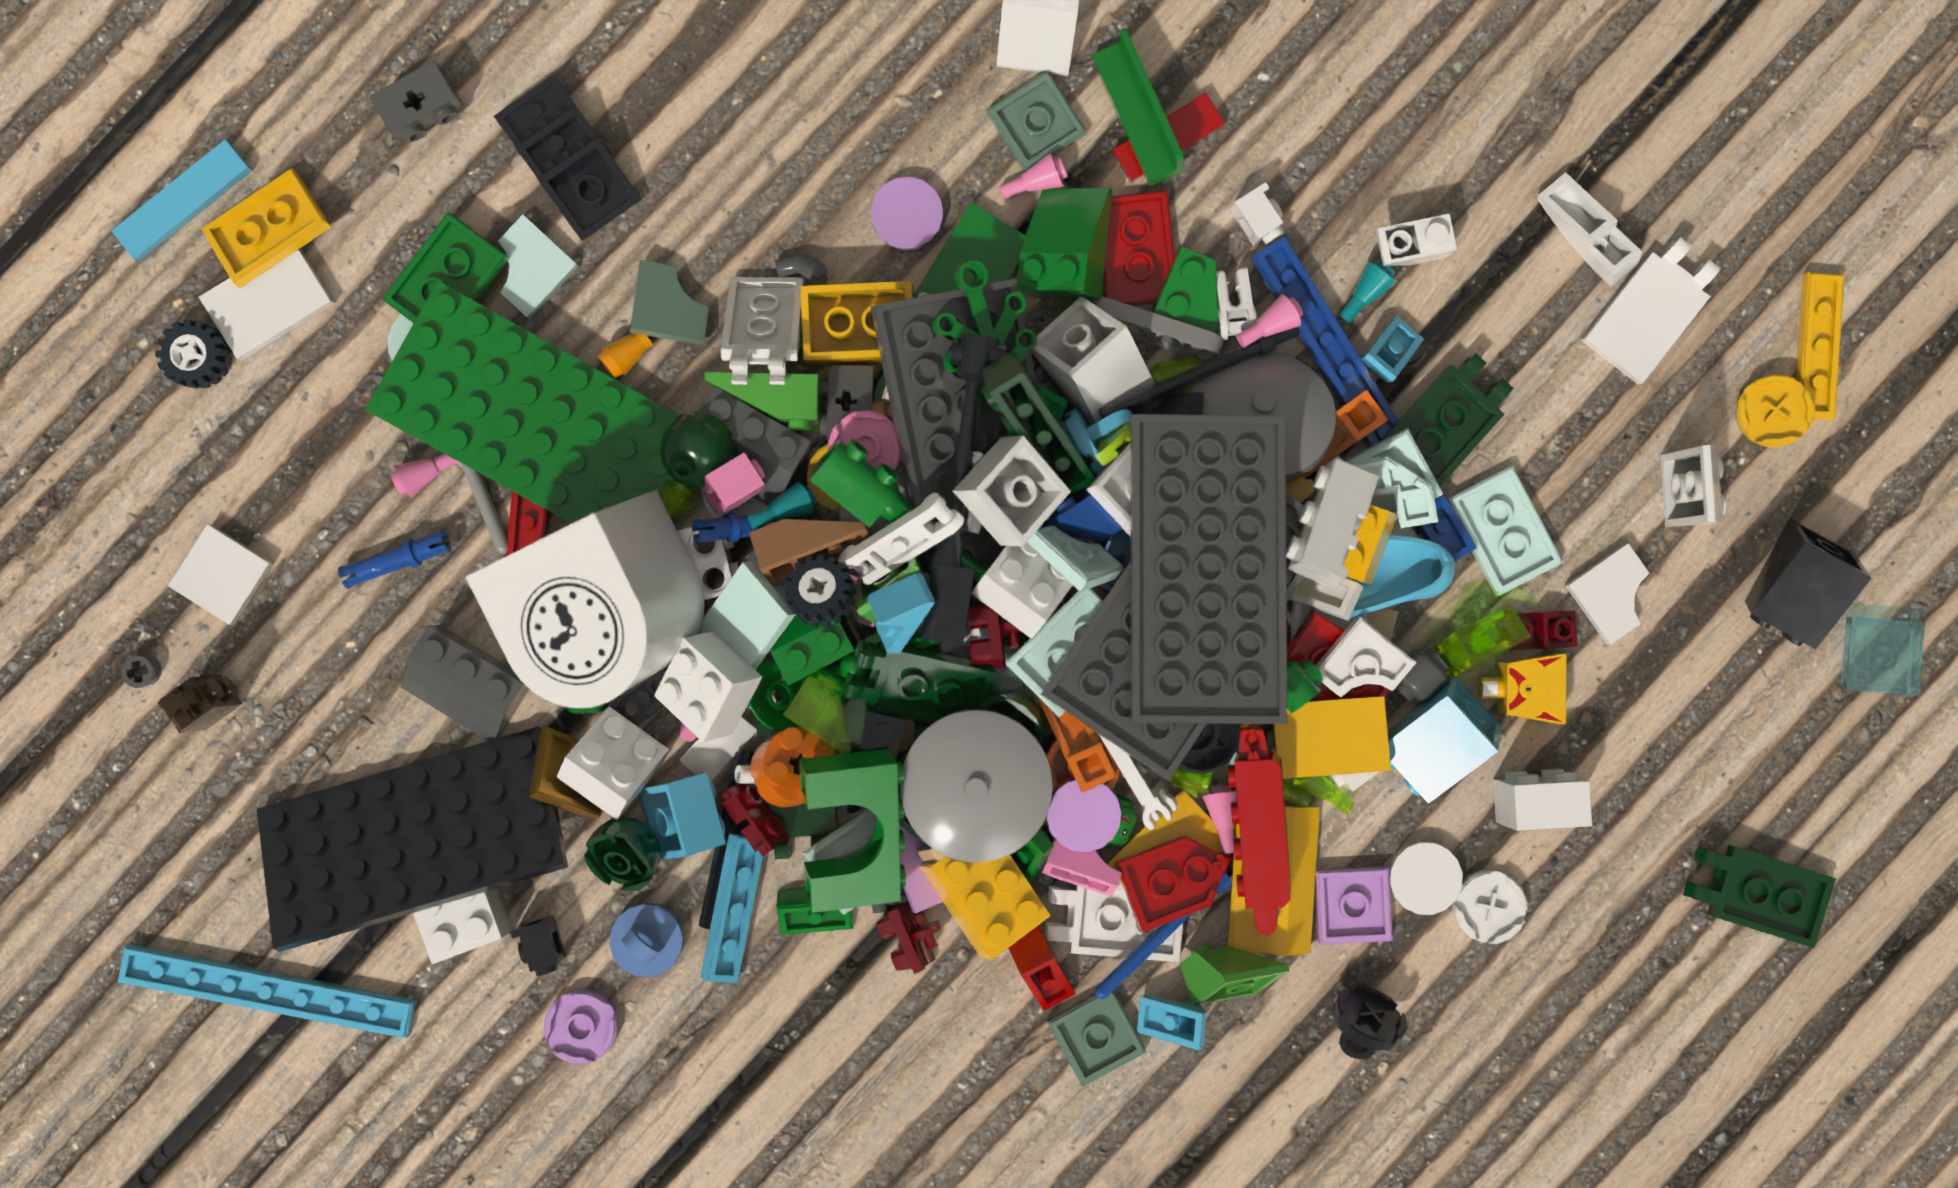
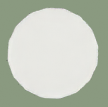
M1416 841L1405 845L1394 855L1390 863L1389 877L1392 896L1402 907L1416 914L1434 915L1446 910L1457 900L1462 889L1463 873L1458 859L1447 848L1434 842Z
M1480 870L1468 875L1462 881V889L1457 900L1452 904V913L1461 930L1470 938L1488 944H1499L1511 939L1522 929L1527 911V899L1522 887L1512 877L1497 870Z

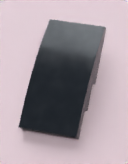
M554 74L494 115L496 121L515 145L516 150L535 174L539 183L581 241L642 200Z

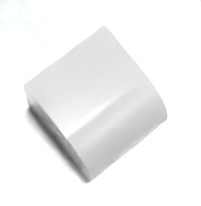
M657 490L595 512L466 576L510 666L519 679L540 697L552 703L570 708H590L607 703L670 665L681 645L683 637L699 634L704 617V593L701 580Z

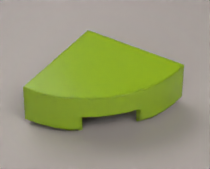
M1130 421L1100 441L1095 457L1103 466L1119 456L1116 451L1128 441L1130 442Z

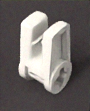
M1247 267L1239 268L1235 272L1234 293L1237 296V306H1233L1230 303L1228 293L1229 281L1226 279V273L1222 270L1216 271L1218 332L1223 340H1228V336L1238 335L1254 325L1257 320Z

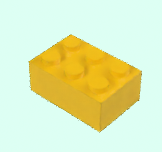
M912 281L800 286L804 362L807 366L882 363L871 306L914 298Z
M1011 855L987 862H966L945 857L941 861L920 865V868L978 955L982 958L993 960L1051 916Z

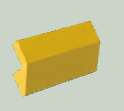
M1285 806L1291 900L1284 908H1278V926L1275 933L1266 936L1256 931L1254 910L1246 909L1245 897H1238L1237 874H1243L1242 860L1235 861L1234 856L1229 947L1249 953L1283 956L1311 953L1320 807ZM1236 824L1235 838H1240L1239 824Z

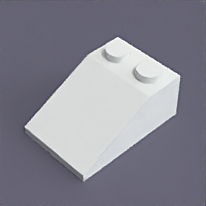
M1702 445L1660 455L1665 527L1723 523V515L1726 512V500L1724 495L1721 494L1720 479L1723 476L1724 467L1721 458L1718 457V449L1711 445Z

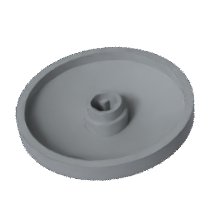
M1270 352L1264 356L1257 354L1195 382L1190 393H1204L1202 415L1285 416L1286 482L1301 477L1313 469L1322 460L1330 446L1336 425V410L1333 398L1323 380L1311 368L1295 358L1277 352Z
M982 709L958 711L946 715L928 726L915 740L906 756L903 765L904 782L900 784L905 814L919 837L937 852L966 862L997 860L1016 852L1028 843L1038 832L1047 816L1053 787L1047 756L1035 736L1015 719L995 711Z

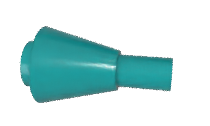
M1379 259L1375 264L1367 261L1352 294V299L1340 312L1339 316L1350 324L1364 306L1369 305L1396 284V281L1392 278L1396 272L1389 266H1383V262Z
M795 482L768 504V507L748 515V521L751 527L756 529L771 521L812 516L813 507L816 505L814 494L808 486Z

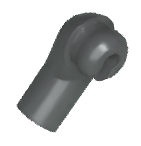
M798 254L775 260L778 277L801 274L808 278L809 286L826 285L828 278L825 265L808 254Z

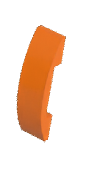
M1367 390L1336 411V425L1330 446L1322 460L1303 475L1305 478L1389 420Z
M1037 696L1081 792L1084 793L1116 778L1117 776L1095 731L1067 712L1059 718Z

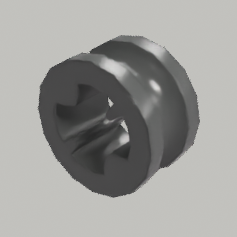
M136 655L128 658L123 663L121 675L124 682L133 688L149 687L159 680L161 665L151 655ZM140 666H146L148 669V673L143 675V681H141L142 676L136 677L134 669H138Z

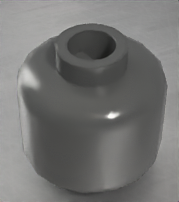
M1415 648L1408 656L1417 663L1396 686V689L1408 701L1415 697L1424 703L1432 699L1447 685L1449 678L1446 672L1450 668L1430 648L1425 651Z

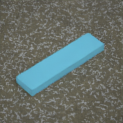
M225 139L122 221L111 232L131 257L140 262L253 170L233 145Z
M729 833L700 978L705 981L738 983L764 857L759 851L754 852L743 834Z

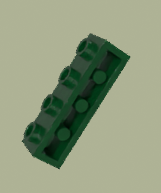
M1014 350L980 370L986 384L981 387L985 398L992 408L997 405L1003 412L1000 417L1011 435L1017 432L1019 436H1024L1071 491L1064 500L1089 486L1096 478L1084 454L1080 453L1072 436Z

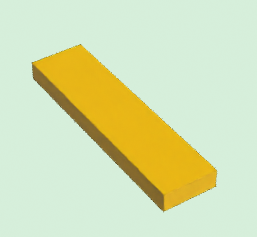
M1807 272L1802 277L1796 381L1805 385L1811 392L1815 403L1814 420H1835L1845 274Z

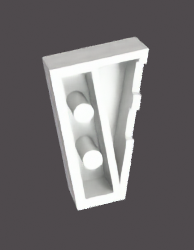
M1337 458L1330 462L1327 467L1322 465L1313 483V487L1318 488L1313 502L1309 500L1306 502L1299 518V522L1304 523L1299 537L1293 536L1286 549V557L1289 558L1286 569L1326 586L1346 580L1349 569L1343 567L1349 550H1354L1357 546L1359 537L1355 535L1361 520L1365 519L1379 476Z

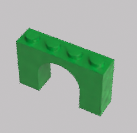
M890 749L799 759L801 795L807 810L842 805H858L869 809L876 815L874 833L868 843L859 851L844 857L804 862L805 896L811 912L816 913L901 901L900 887L906 885L905 868L903 864H900V853L905 852L904 834L902 830H899V819L904 818L905 814L901 796H898V784H903L904 782L901 761L896 762Z

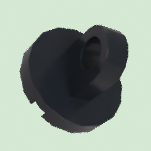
M1356 987L1355 990L1348 991L1349 988L1343 990L1333 1006V1018L1338 1028L1342 1031L1339 1040L1342 1051L1351 1058L1367 1059L1375 1051L1390 1050L1397 1047L1407 1031V1018L1404 1013L1400 1015L1394 1000L1379 990L1369 987Z

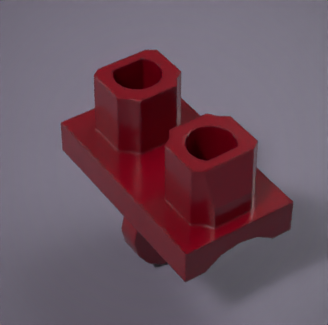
M977 603L968 608L967 624L969 630L988 628L989 638L970 641V654L973 664L993 663L995 670L1006 669L1003 638H1008L1009 649L1020 648L1019 637L1026 634L1007 620L1001 624V616L985 603Z
M903 902L897 904L887 912V915L876 922L881 937L887 939L897 935L902 947L896 948L891 952V960L896 971L912 969L915 974L926 969L925 966L936 959L932 949L937 947L938 944L933 934L942 928L939 920L928 923L924 912L913 913L910 903Z

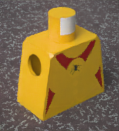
M1549 653L1498 662L1497 677H1479L1477 682L1479 699H1497V712L1500 714L1555 724H1566V654Z

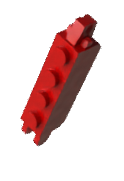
M1244 727L1240 731L1239 753H1236L1235 765H1228L1229 787H1236L1237 801L1231 802L1232 824H1239L1240 838H1234L1235 861L1242 860L1243 874H1237L1238 897H1245L1246 909L1254 910L1256 931H1259V934L1268 936L1277 930L1278 908H1284L1291 900L1282 758L1275 752H1269L1264 727Z

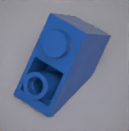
M1089 486L1082 490L1085 496L1077 501L1073 497L1063 501L1054 510L1056 515L1045 521L1047 526L1054 525L1063 533L1095 542L1112 536L1123 529L1086 490Z

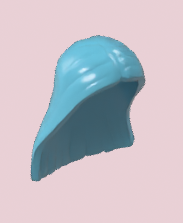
M1390 535L1372 585L1346 577V579L1358 582L1363 586L1350 618L1403 602L1438 596L1452 583L1455 573L1452 554L1441 544L1430 540Z

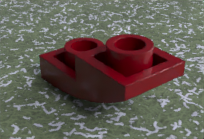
M1575 610L1495 614L1497 651L1578 647Z

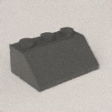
M713 386L699 412H705L718 418L729 428L732 433L730 440L733 443V448L737 445V456L745 453L749 460L755 459L759 463L765 474V478L762 479L765 485L762 491L752 498L766 506L790 487L812 449L811 441Z
M442 625L427 626L408 657L401 683L402 689L487 741L500 738L529 691V688L519 679L512 668Z

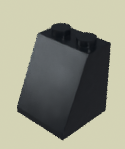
M1790 519L1747 595L1745 603L1751 613L1750 618L1760 626L1769 629L1772 625L1783 631L1782 635L1793 644L1802 646L1805 643L1817 649L1872 578L1855 553L1799 522Z

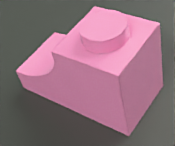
M742 453L707 474L704 479L706 486L701 488L700 491L716 516L723 518L725 514L733 513L743 503L762 491L765 485L762 479L765 478V474L755 459L749 460L746 454Z
M1053 836L1051 843L1054 847L1044 863L1042 874L1112 897L1119 885L1122 872L1107 865L1100 858L1096 850L1090 852L1072 851L1059 844Z

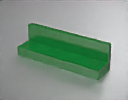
M1126 28L1118 31L1119 43L1093 53L1092 60L1150 187L1183 173L1184 156Z

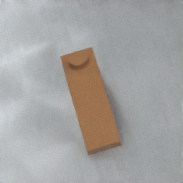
M794 519L770 522L763 525L760 529L749 533L760 571L772 586L789 580L787 577L789 571L795 572L796 568L794 565L797 562H800L802 565L805 564V558L808 556H812L813 560H817V554H822L826 559L832 556L839 560L845 548L850 545L856 546L871 537L863 522Z

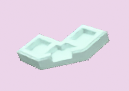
M1387 454L1349 461V464L1379 476L1373 497L1394 493L1400 528L1438 522L1431 482Z

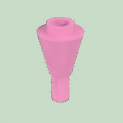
M1050 152L1021 174V177L1000 185L1004 198L1007 199L1026 190L1031 192L1064 187L1063 179L1068 178V174L1062 158L1057 157L1054 159Z
M1281 294L1255 321L1254 325L1236 335L1239 344L1245 348L1262 336L1267 337L1301 326L1300 317L1303 316V311L1293 297L1287 298Z
M443 453L433 459L426 458L393 465L396 473L390 475L400 495L407 492L410 498H412L437 477L440 471L459 463V461Z
M1229 785L1208 788L1209 795L1202 797L1214 826L1219 831L1222 853H1234L1235 837L1233 829L1235 824H1232L1231 802L1237 801V791H1231Z

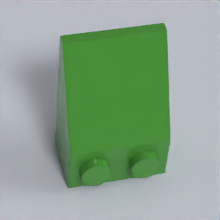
M705 372L704 379L712 387H717L758 412L788 426L795 433H814V427H820L823 400L821 396L822 380L818 374H786L785 385H770V373H748L747 384H732V372Z

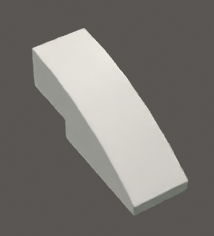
M1566 172L1537 196L1538 201L1563 236L1610 287L1639 264L1642 251L1616 227L1618 220Z

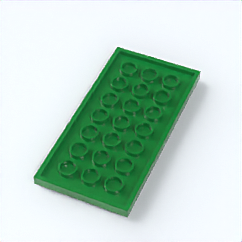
M437 281L365 409L367 412L572 524L595 512L657 490L662 500L673 480L662 465L660 444L666 429L679 416L678 414L440 281Z

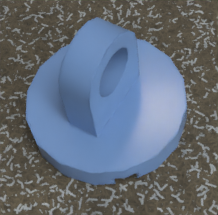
M643 903L633 905L618 916L611 928L609 944L613 958L622 969L634 976L652 977L662 974L676 963L683 950V928L673 911L661 904Z

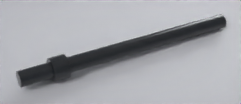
M1296 327L1267 337L1262 336L1245 348L1242 346L1234 348L1099 409L1100 416L1103 419L1120 410L1133 411L1257 354L1264 356L1275 351L1277 345L1299 336V329Z

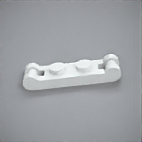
M937 492L932 493L914 510L858 545H850L845 548L839 557V562L847 569L853 568L857 572V577L864 584H872L955 533L962 526L964 517L955 509L950 510L946 507V501ZM934 517L939 520L936 524L930 521Z

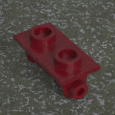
M737 783L720 795L724 800L722 806L725 807L736 825L744 819H747L750 823L741 832L752 846L754 852L759 851L764 856L789 838L781 820L772 813L758 793L755 785Z

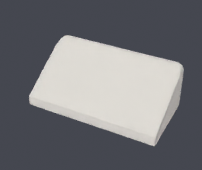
M742 715L733 734L706 742L698 739L679 761L695 774L707 772L708 778L712 781L735 756V753L757 732V728Z

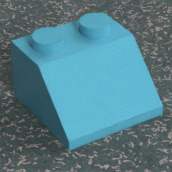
M707 772L645 787L638 794L646 825L655 832L660 841L661 860L687 857L726 844L724 838L725 824L721 816L718 815L714 800L716 797L715 787L708 778Z

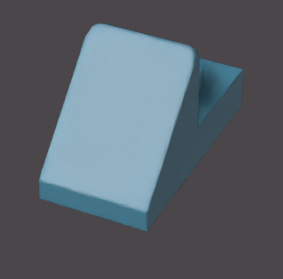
M1396 315L1376 341L1360 356V359L1383 382H1392L1397 378L1424 338Z
M915 573L868 596L869 604L877 620L875 625L887 653H900L935 603L923 574Z
M1146 994L1140 996L1137 1032L1200 1051L1203 1050L1207 1013L1201 1005L1193 1006L1191 999L1175 1002Z

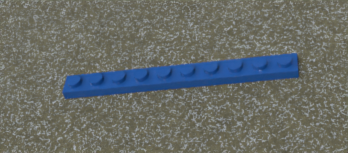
M1284 236L1254 254L1251 259L1276 299L1283 294L1287 298L1293 297L1299 303L1303 311V316L1300 317L1301 326L1298 327L1299 337L1341 405L1344 406L1367 390L1389 419L1362 438L1366 446L1370 448L1379 443L1396 424L1398 419ZM1443 493V495L1434 499L1438 522L1417 525L1416 527L1425 540H1430L1444 546L1452 554L1454 562H1456L1477 547Z

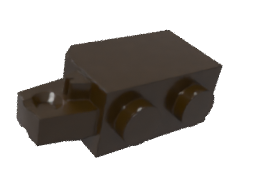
M220 674L190 677L162 697L158 704L161 709H164L180 734L207 730L241 706L242 702L237 697L239 692L235 684L229 678L223 677Z

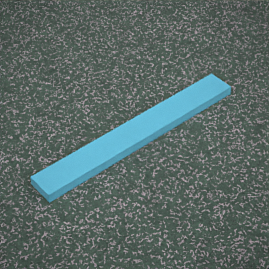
M134 944L124 947L118 977L119 983L401 1038L410 1036L417 1001L416 999Z

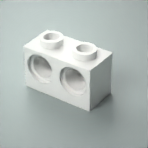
M692 527L678 530L677 532L701 580L704 602L718 598L740 567L738 562L732 563L729 551L730 548H734V542L728 543L726 539L715 540L714 549L710 553L703 554L699 551L697 543L693 538V535L699 534V531L692 532ZM718 568L723 572L725 580L720 588L714 590L707 583V575L711 570Z

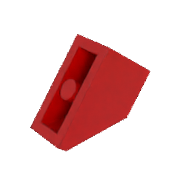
M1039 926L1008 948L1021 977L1043 1011L1076 994Z

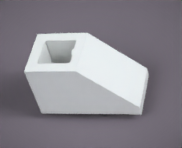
M1450 213L1376 229L1383 266L1415 265L1444 259L1457 250Z

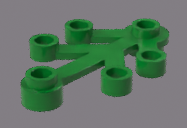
M967 261L957 267L955 282L967 294L977 333L957 322L956 317L947 312L934 317L932 328L937 335H949L960 342L962 334H974L999 339V344H1003L1018 314L1025 310L1026 299L1019 292H1011L1004 295L1001 300L1002 312L993 328L982 288L988 281V271L979 261ZM966 270L971 271L974 275L972 284H968L964 280ZM1011 297H1015L1018 300V308L1015 311L1009 307V299ZM943 317L947 318L950 322V328L947 332L940 328L939 323ZM1027 328L1015 331L1011 337L1012 350H1014L1023 363L1028 351L1032 350L1037 342L1035 333ZM1022 333L1026 334L1029 339L1026 347L1019 343V337ZM950 350L943 357V366L948 372L956 373L957 368L950 364Z

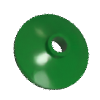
M775 660L763 662L756 669L762 676V679L749 702L753 714L763 725L775 731L781 732L787 728L800 727L807 720L811 712L810 709L801 703L804 697L800 693V687L806 678L788 686ZM772 695L775 697L776 703L772 699Z

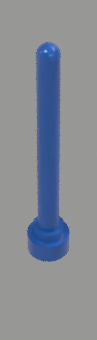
M1225 872L1216 890V895L1218 893L1224 894L1232 886V880ZM1192 914L1158 926L1095 988L1096 997L1106 999Z

